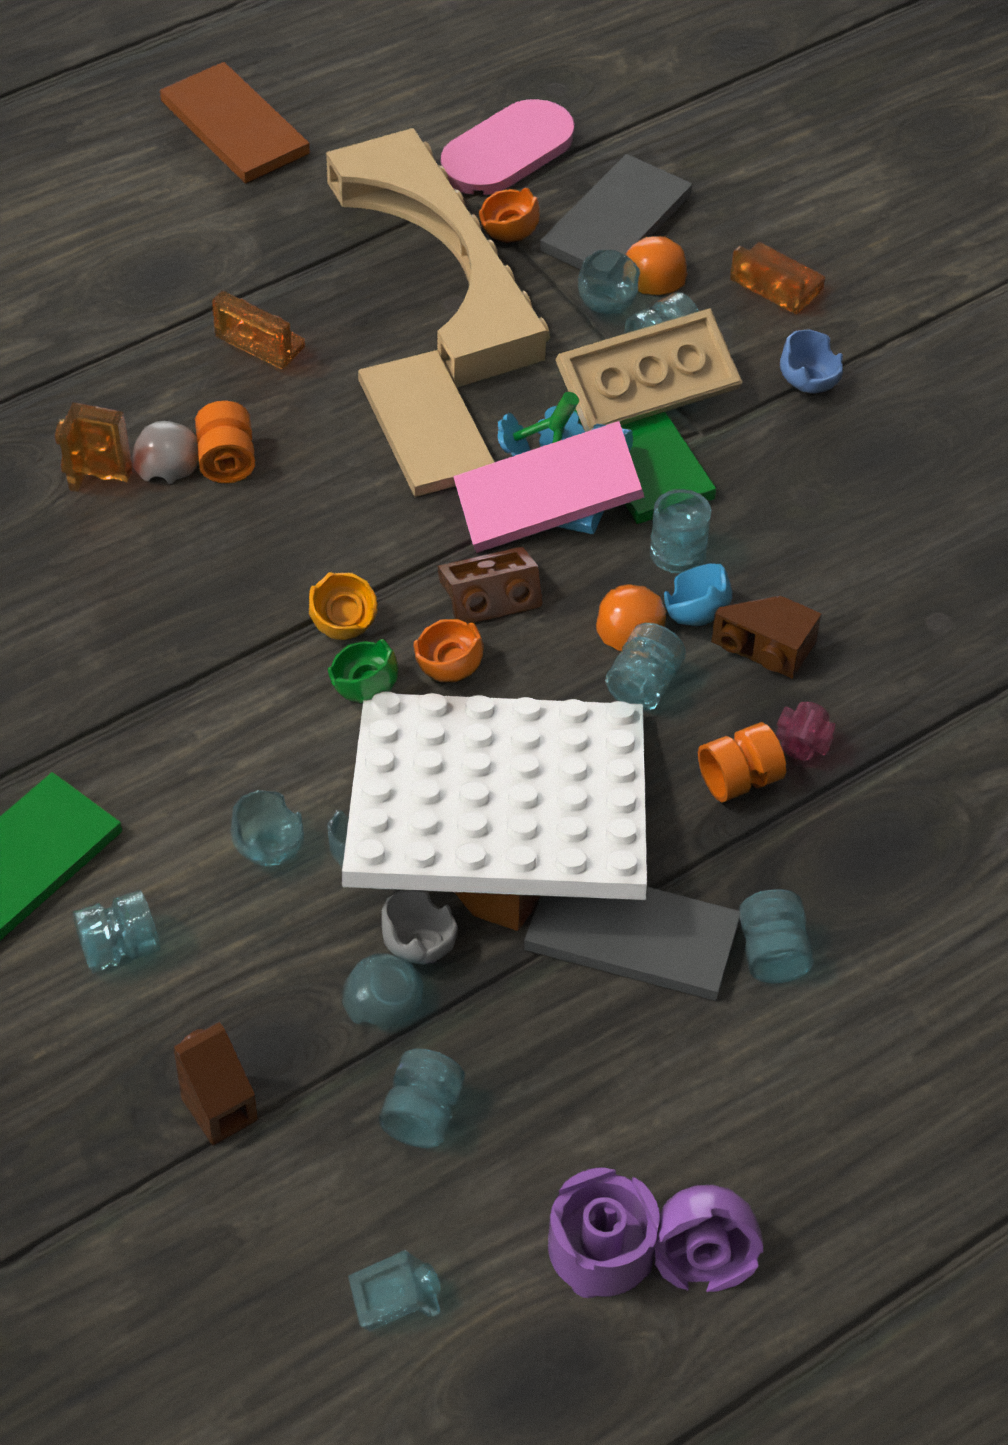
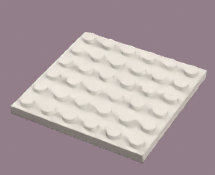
M388 691L375 694L372 700H363L342 868V887L646 900L647 864L643 704H629L622 701L612 703L582 702L575 699L566 701L535 700L529 697L505 699L489 698L482 695L458 697L442 696L435 693L411 695L395 694Z

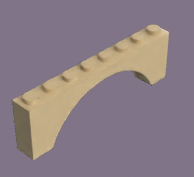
M414 128L326 152L327 182L342 207L376 210L398 216L419 225L441 240L452 251L465 271L469 283L468 292L458 311L438 330L437 351L456 388L545 360L546 342L550 339L546 321L542 317L538 318L532 309L528 294L525 291H520L515 283L511 268L508 265H503L498 257L494 242L491 239H486L481 231L478 218L474 214L470 215L465 207L461 192L453 189L449 183L445 168L442 165L438 166L433 158L429 144L426 141L422 142Z

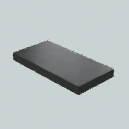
M626 154L541 239L540 251L608 282L624 266L625 255L630 247L645 237H651L690 197L693 184Z
M647 887L646 900L540 895L524 940V950L716 1001L740 922L741 911Z

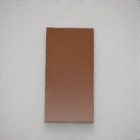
M225 62L160 90L161 101L244 183L310 154L309 142Z

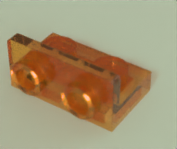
M760 242L751 250L739 246L733 252L730 280L796 315L824 289L826 278L824 275Z
M223 290L212 299L215 337L282 370L305 348V339L291 332L290 323L284 321L279 316L272 315L251 305L246 300L239 299Z
M73 402L66 418L59 420L55 433L56 444L61 446L62 451L61 470L62 473H66L69 490L78 492L86 474L101 479L128 482L133 467L124 413Z

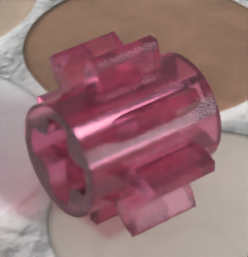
M802 702L798 704L795 711L784 707L777 722L779 727L775 735L781 740V747L786 754L795 759L808 760L814 756L815 751L823 755L827 754L834 738L832 734L836 724L829 722V714L822 706L813 702Z

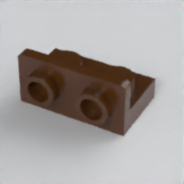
M523 547L438 566L440 583L452 599L454 619H459L467 624L539 608L543 604L538 565Z

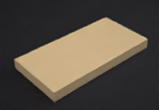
M711 308L558 354L555 359L568 392L575 393L579 398L576 411L585 432L591 431L596 424L609 425L618 421L620 425L627 424L739 389L743 383Z
M437 350L358 370V379L414 497L455 487L456 484L453 476L495 463Z

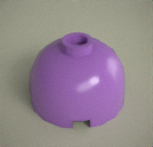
M696 1185L679 1191L667 1200L659 1213V1232H657L658 1237H656L657 1242L654 1251L655 1265L664 1279L676 1287L689 1290L688 1282L710 1281L706 1292H718L739 1285L754 1274L758 1267L757 1257L760 1253L763 1254V1241L756 1216L750 1205L742 1197L728 1188L717 1185Z

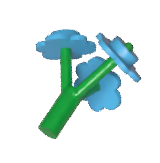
M565 392L557 406L547 409L545 419L539 420L536 424L526 428L518 424L513 414L508 413L504 415L503 419L498 421V441L501 448L506 453H511L513 457L530 451L526 437L539 433L541 435L539 444L540 447L585 433L583 426L578 424L579 416L574 411L579 403L578 396L573 392Z

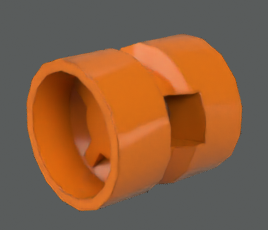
M215 401L205 405L198 411L195 417L199 469L201 473L209 480L218 483H234L245 479L252 473L255 467L249 412L244 406L232 401Z
M763 722L735 732L734 740L724 736L699 746L698 762L701 774L711 794L720 802H725L748 793L751 786L760 788L785 777L786 761L784 752L773 730Z

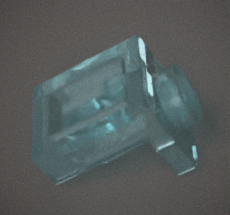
M406 1250L348 1275L360 1326L368 1331H372L417 1310L430 1318L440 1314L436 1295L441 1292V1286L435 1270L429 1263L422 1262Z

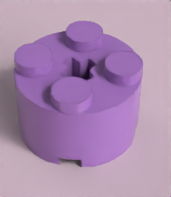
M594 1168L574 1175L559 1190V1195L556 1197L551 1209L548 1252L551 1263L558 1275L572 1287L573 1291L584 1298L613 1296L634 1288L649 1275L654 1261L660 1220L657 1202L643 1182L633 1176L632 1180L617 1175L615 1174L616 1170Z

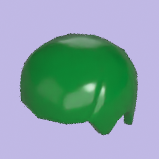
M380 639L377 643L363 641L347 645L335 655L327 671L333 687L343 698L362 704L363 700H372L373 696L377 693L390 692L397 681L399 668L394 650L390 648L384 639Z

